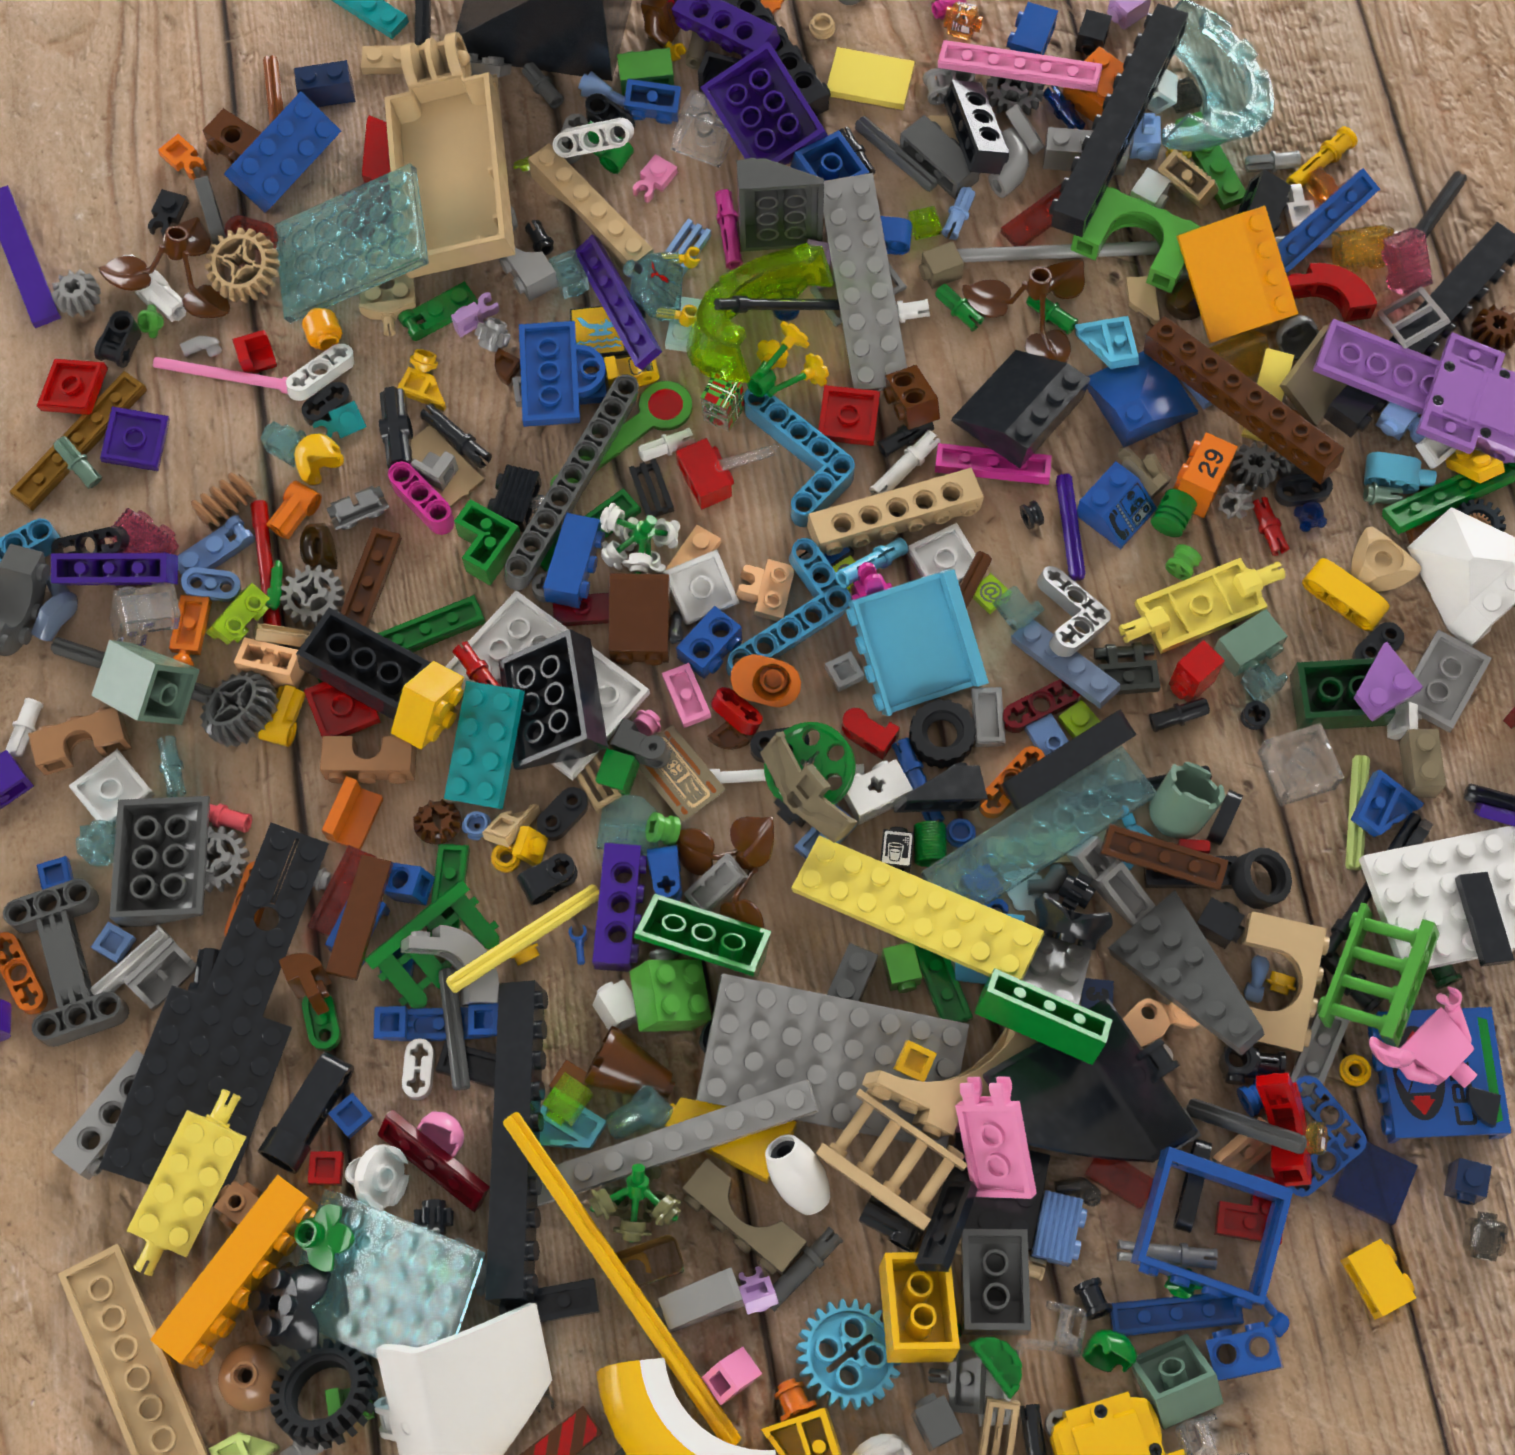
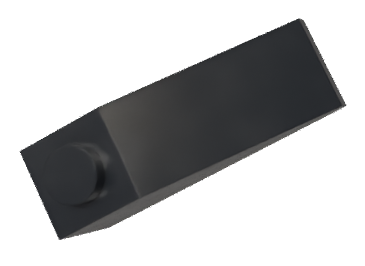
M957 763L950 766L946 771L906 794L893 807L894 813L974 811L988 799L980 765L968 766L967 763Z

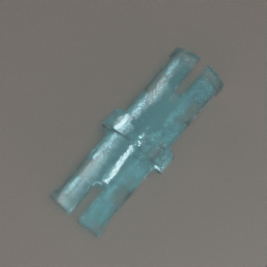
M165 736L166 742L161 737L156 742L161 758L159 769L164 774L167 797H178L177 792H180V796H184L187 793L182 775L184 765L183 761L179 759L176 737Z

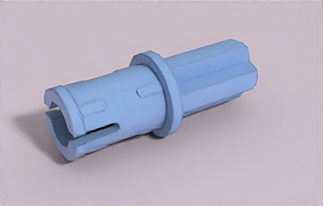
M962 187L954 205L949 207V217L941 231L942 235L946 238L952 228L953 231L949 239H958L964 221L969 218L970 214L968 211L975 197V191L971 187Z

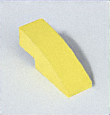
M1266 348L1256 383L1282 402L1284 391L1279 385L1290 372L1294 355ZM1243 427L1242 437L1263 442Z

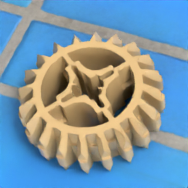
M238 227L235 235L232 230H227L228 237L224 238L218 235L220 243L218 245L211 244L214 252L206 254V258L211 261L205 264V269L209 271L206 275L207 279L213 282L212 288L214 290L220 291L222 297H229L233 302H237L240 298L243 303H248L249 296L253 300L258 301L259 292L268 295L265 288L268 285L275 287V283L271 280L272 277H280L279 272L275 270V268L281 266L280 261L276 259L279 253L273 248L274 244L269 239H266V236L261 232L256 234L250 228L245 232L243 228ZM255 248L259 249L261 253V265L254 261L255 255L253 252ZM243 263L245 266H241V269H239L237 266H240ZM225 266L231 269V283L227 282L225 278Z

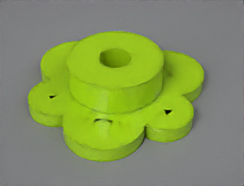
M530 156L515 161L513 169L520 168L521 171L530 170L528 161Z

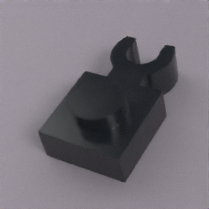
M161 190L151 210L155 218L151 219L148 223V229L151 234L154 235L157 228L163 227L161 233L164 237L165 231L170 227L171 222L179 224L189 204L187 196Z

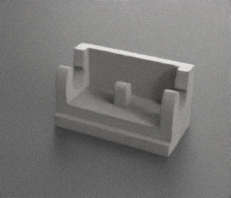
M169 937L133 970L123 982L154 1011L166 1000L172 985L176 987L181 986L195 972L196 963Z

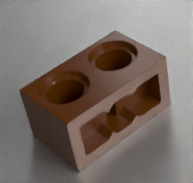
M917 365L885 375L886 387L883 388L886 402L893 404L897 419L899 421L903 420L908 430L940 419L938 397Z

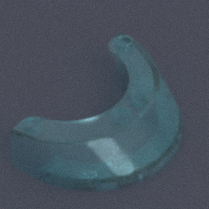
M1180 0L1174 9L1189 14L1186 31L1174 55L1186 65L1196 79L1202 92L1204 110L1201 118L1188 113L1177 125L1167 124L1162 129V145L1169 149L1200 151L1256 134L1270 120L1274 109V92L1271 79L1267 70H1261L1256 61L1257 52L1246 38L1241 41L1230 30L1232 25L1224 18L1191 0Z

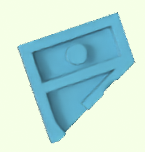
M1128 316L1075 325L1076 336L1110 369L1139 365V356Z
M553 1088L541 1107L544 1129L540 1132V1144L550 1147L591 1150L608 1122Z

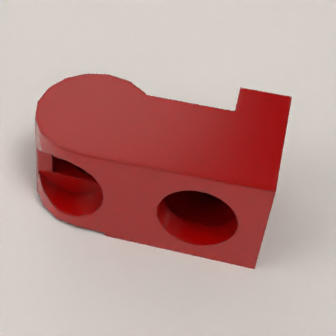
M860 708L848 709L842 719L843 734L855 744L882 760L892 748L891 745L899 737L900 727L889 722L885 728L868 718L867 713Z

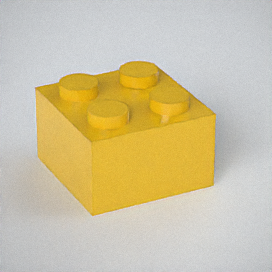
M435 661L431 662L403 686L391 734L421 750L430 741L435 742L440 733L445 728L449 729L456 719L457 714L454 710L463 696L464 691L461 689L464 677Z

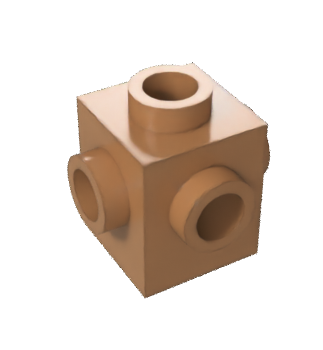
M235 1180L231 1185L227 1184L216 1197L218 1202L214 1208L222 1213L218 1219L234 1230L257 1202L262 1192L247 1181L243 1186Z

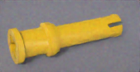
M1346 126L1340 127L1332 139L1325 140L1321 144L1319 152L1305 162L1291 176L1286 178V183L1290 185L1301 184L1303 187L1328 164L1338 162L1346 150L1354 148L1358 143L1356 134Z

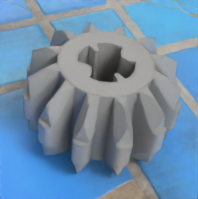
M81 269L76 274L69 270L67 276L59 275L60 282L52 283L54 290L52 298L54 302L57 303L60 311L63 313L67 312L72 318L77 313L84 317L87 310L94 312L93 305L101 303L99 297L101 288L90 273L85 274Z

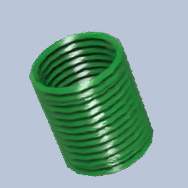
M934 820L916 823L913 826L914 863L921 867H939L946 864L948 861L946 825L943 822Z

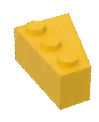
M825 1407L761 1429L779 1455H842L829 1411Z

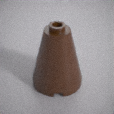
M611 1026L588 1069L584 1082L591 1086L659 1102L662 1097L668 1099L676 1083L671 1080L673 1073L619 1028Z

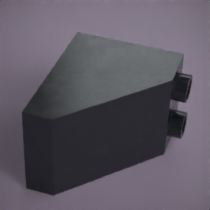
M464 0L455 32H459L462 36L468 53L478 54L479 60H482V57L488 56L503 57L504 63H511L513 67L524 68L526 63L533 62L541 71L581 77L584 74L588 75L592 71L602 80L612 81L618 60L617 54L620 52L632 0Z

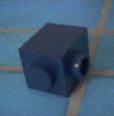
M1463 1158L1456 1159L1448 1166L1444 1195L1455 1198L1456 1202L1466 1205H1475V1203L1484 1200L1488 1195L1492 1166Z

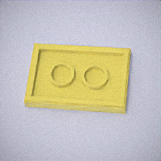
M837 47L827 83L831 94L830 97L904 110L915 61Z

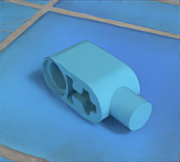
M1372 452L1366 456L1364 485H1371L1372 482H1377L1378 486L1401 487L1403 494H1412L1419 490V486H1434L1437 471L1421 469L1422 462L1415 457L1386 452Z

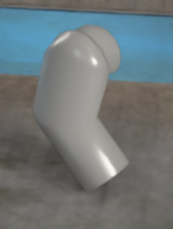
M197 336L180 343L185 357L203 349H206L210 357L222 352V348L218 344L220 341L215 337Z

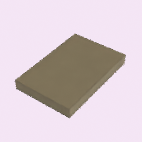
M1329 325L1323 326L1279 385L1303 418L1314 426L1318 425L1326 414L1331 402L1347 385L1313 371Z

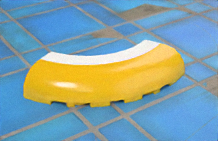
M665 1358L616 1363L600 1368L596 1372L604 1413L614 1432L615 1439L621 1445L626 1455H776L775 1450H754L732 1445L703 1429L691 1418L676 1397L667 1374Z

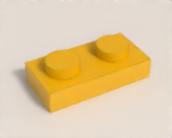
M1476 449L1471 454L1456 450L1455 453L1445 460L1447 468L1478 483L1485 482L1505 472L1503 461Z

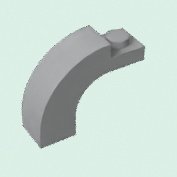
M439 925L432 930V937H430V932L413 931L411 935L401 940V953L437 955L448 960L456 971L487 952L484 946L470 934L446 925ZM496 967L460 990V1006L498 1003L499 978Z

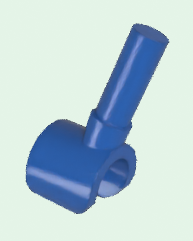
M582 925L584 932L579 937L573 936L572 926L568 931L571 941L575 943L578 965L585 964L584 942L588 938V932L584 925Z
M1266 1296L1263 1306L1272 1317L1267 1327L1272 1326L1275 1335L1280 1338L1288 1330L1290 1322L1286 1315L1274 1308Z

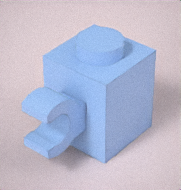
M1144 113L1130 141V159H1157L1161 145L1160 116H1155V113Z
M1389 402L1375 424L1384 434L1392 436L1397 440H1400L1407 430L1410 431V437L1415 443H1419L1425 438V436L1416 433L1420 421L1419 413Z

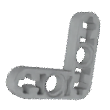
M1053 566L1044 568L1037 579L1038 587L1072 616L1070 620L1056 630L1049 641V646L1058 656L1070 657L1105 629L1111 619V614L1106 607L1063 571ZM1068 596L1076 598L1079 603L1072 601ZM1074 626L1080 627L1086 634L1079 632Z

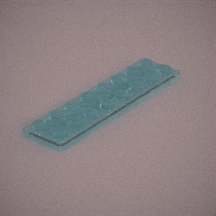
M1121 745L922 871L921 875L928 882L986 906L1079 847L1092 836H1096L1104 831L1109 824H1115L1151 801L1157 791Z

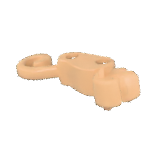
M1151 998L1139 1001L1123 1018V1021L1142 1048L1162 1038L1169 1026L1175 1025L1184 1029H1194L1201 1025L1170 1000L1169 1005H1166ZM1142 1008L1152 1009L1154 1018L1146 1019L1142 1015Z

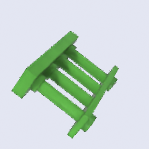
M1361 902L1358 912L1355 911L1351 916L1349 923L1350 934L1326 997L1322 996L1319 1001L1317 1013L1325 1027L1331 1028L1334 1018L1337 1016L1378 1029L1384 1043L1398 1048L1440 933L1435 922L1422 919L1419 929L1415 928L1414 931L1373 920V914L1368 904ZM1367 931L1409 942L1412 947L1409 957L1401 959L1362 948L1361 946ZM1356 960L1400 971L1402 976L1398 986L1394 985L1391 988L1351 976ZM1350 988L1389 1000L1391 1006L1388 1014H1384L1381 1017L1341 1005L1340 1002L1345 989Z

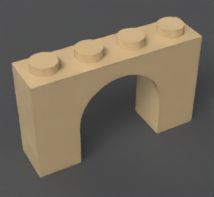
M1254 911L1247 914L1241 945L1280 954L1290 962L1297 977L1296 993L1292 1001L1285 1008L1279 1011H1265L1250 1007L1265 1034L1256 1044L1294 1053L1303 1052V1048L1309 1046L1312 1030L1307 1028L1309 1017H1314L1318 1004V999L1313 998L1315 987L1321 985L1324 968L1320 967L1321 956H1326L1330 943V938L1326 937L1327 928Z

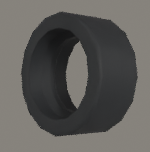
M1269 848L1252 850L1239 856L1232 864L1230 873L1232 888L1236 896L1245 905L1253 909H1265L1285 900L1291 891L1292 877L1286 861L1279 853ZM1255 861L1261 864L1267 870L1272 885L1270 895L1260 892L1255 886L1250 871L1252 862Z

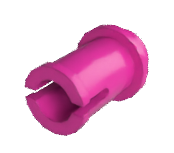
M935 0L931 5L932 13L936 19L940 18L943 20L947 15L956 13L957 9L959 12V5L961 6V11H964V8H967L966 0Z

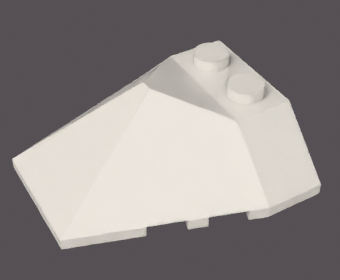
M1451 507L1407 547L1411 557L1421 566V578L1425 582L1447 630L1459 641L1473 647L1491 631V626L1515 605V537Z

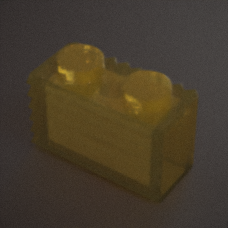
M1386 224L1331 233L1333 265L1355 273L1359 271L1358 267L1368 266L1370 269H1379L1385 267V263L1395 260L1394 229Z

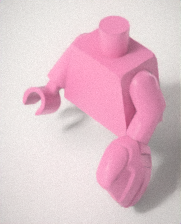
M1449 986L1447 987L1449 998L1442 993H1438L1436 996V1000L1439 1003L1446 1005L1445 1008L1440 1007L1400 1048L1388 1045L1376 1037L1369 1039V1046L1375 1057L1388 1067L1399 1068L1404 1076L1411 1081L1428 1085H1439L1451 1076L1465 1088L1478 1075L1464 1062L1474 1051V1047L1471 1044V1035L1460 1006L1462 993Z

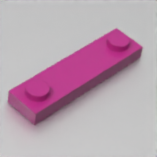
M938 443L935 473L951 474L972 468L975 477L1049 485L1052 455L1034 453L1021 468H1018L989 448Z

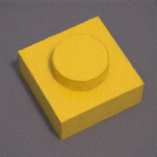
M520 826L512 855L531 866L538 865L542 862L549 838L530 826Z
M906 1040L893 1070L917 1081L925 1082L937 1053L910 1040Z

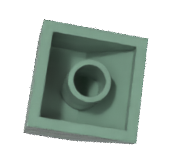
M1184 1334L1137 1355L1135 1364L1131 1366L1144 1397L1152 1404L1163 1430L1224 1404L1215 1371L1188 1334Z

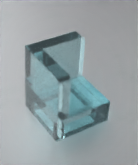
M1017 586L1010 587L992 603L1012 630L1024 628L1045 610L1038 600L1029 603Z
M1265 662L1255 670L1253 667L1248 668L1240 683L1255 701L1263 702L1283 688L1288 676L1284 672L1277 677Z

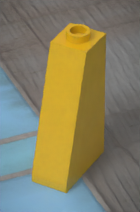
M680 1097L677 1104H670L663 1120L667 1122L665 1127L727 1106ZM793 1120L705 1150V1152L768 1184L770 1176L767 1170L765 1151L768 1145L782 1135H793L797 1128V1122Z

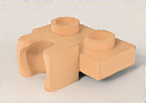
M767 559L765 569L745 565L741 571L740 578L748 581L751 585H739L736 592L737 598L750 603L756 602L753 615L779 621L784 617L795 570L789 564Z

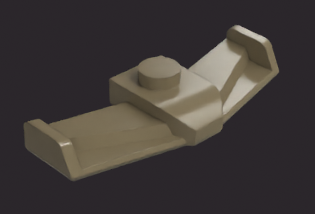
M784 731L777 732L760 754L783 797V802L793 814L800 816L833 843L846 837L858 821L850 818L823 797L831 787L813 764L806 765L801 770L785 739Z

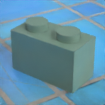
M1267 609L1220 637L1214 650L1225 660L1224 664L1233 676L1236 677L1242 672L1249 674L1254 671L1264 658L1273 659L1284 650L1282 646L1288 636Z

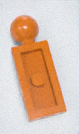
M180 595L169 649L172 653H178L173 659L193 667L194 663L190 654L201 655L212 604L209 597Z

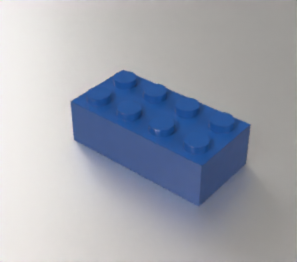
M300 91L226 170L224 175L266 213L338 136L341 130Z

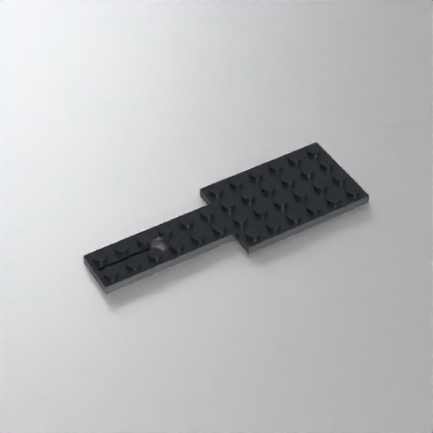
M270 823L203 995L173 985L170 988L99 1169L150 1185L186 1111L189 1110L204 1117L207 1114L210 1115L221 1094V1090L225 1089L230 1091L225 1102L226 1105H228L233 1093L241 1097L228 1122L230 1124L229 1128L246 1136L221 1189L227 1184L231 1185L234 1181L292 1029L290 1026L262 1016L281 970L279 960L286 957L329 843L275 823ZM263 907L274 909L279 916L278 925L269 931L259 929L254 922L255 913ZM215 1199V1201H214V1203H213V1205H212L213 1207H214L215 1204L218 1202V1201H216V1199Z

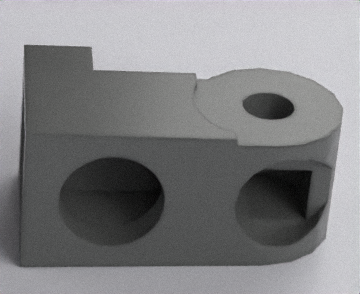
M625 718L622 720L610 743L614 751L634 756L639 763L651 768H662L668 764L671 758L670 750L662 737L658 735L647 736L640 733L635 723Z

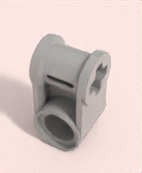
M941 68L927 71L922 79L929 91L927 95L928 102L932 105L944 104L943 101L952 80L975 82V74Z

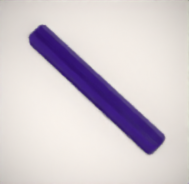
M1060 474L1057 476L1056 486L1068 573L1073 581L1083 580L1086 573L1072 476L1070 474Z

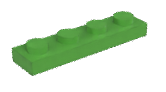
M1201 111L1177 119L1175 128L1181 138H1185L1190 142L1192 149L1191 157L1200 169H1203L1204 173L1207 172L1208 176L1215 179L1219 187V191L1214 197L1221 210L1241 204L1246 190Z

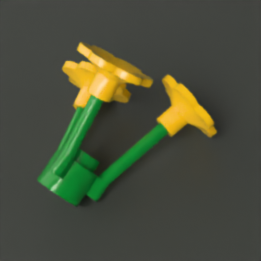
M785 321L780 323L781 331L786 336L781 342L782 346L774 339L769 341L761 340L758 343L759 350L756 354L758 359L761 360V365L747 380V387L755 396L763 397L767 394L771 398L778 391L801 380L807 381L810 379L812 384H818L821 387L827 384L826 378L829 376V372L823 364L822 358L819 355L814 356L812 353H809L805 356L806 362L801 374L775 386L776 376L770 369H775L776 367L784 368L787 365L786 358L789 355L787 350H790L794 344L803 348H808L810 345L808 337L796 325L788 324Z

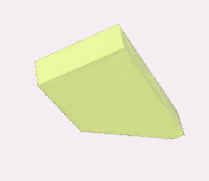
M238 1432L208 1449L211 1455H271L280 1450L279 1444Z

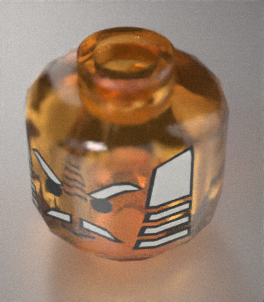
M956 1L952 7H947L943 28H947V34L951 37L970 40L975 32L980 33L983 17L979 16L978 6Z

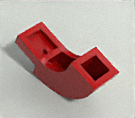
M1310 263L1306 274L1294 273L1287 276L1294 299L1319 297L1328 300L1338 308L1343 322L1371 319L1377 306L1376 298L1369 286L1356 274L1340 266L1327 263Z

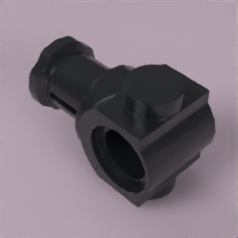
M1226 1045L1224 1053L1219 1059V1068L1223 1073L1225 1083L1242 1085L1245 1083V1078L1256 1079L1258 1074L1285 1073L1286 1055L1282 1051H1279L1278 1054L1259 1052L1258 1047H1251L1241 1056L1230 1046ZM1235 1054L1239 1056L1243 1063L1242 1067H1234L1229 1062V1055Z

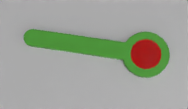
M660 381L647 387L639 400L640 412L622 426L596 471L653 428L669 431L685 424L692 413V399L686 388L672 381ZM588 456L580 457L582 460L585 461L592 460ZM558 474L552 478L550 486H552ZM574 478L567 479V481L570 483L579 482Z

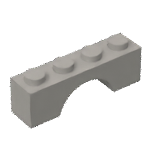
M511 206L512 226L514 232V230L518 227L515 210ZM515 247V255L499 259L505 273H511L514 277L513 283L519 294L524 293L529 301L558 287L556 271L543 252H524Z

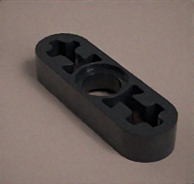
M106 527L57 538L51 545V553H64L63 548L75 546L76 551L68 553H90L85 546L88 537L92 538L95 543V549L92 553H119L127 549L130 539L128 532L123 527ZM117 537V542L105 544L104 539Z
M1195 1138L1190 1154L1209 1160L1212 1143ZM1185 1172L1174 1218V1229L1187 1233L1191 1232L1205 1178Z

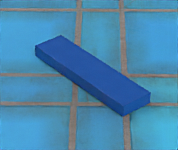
M1195 1294L1187 1299L1166 1297L1110 1303L1113 1306V1310L1109 1313L1112 1331L1122 1333L1126 1337L1244 1324L1242 1307L1232 1304L1233 1298L1222 1294L1220 1299L1204 1294Z

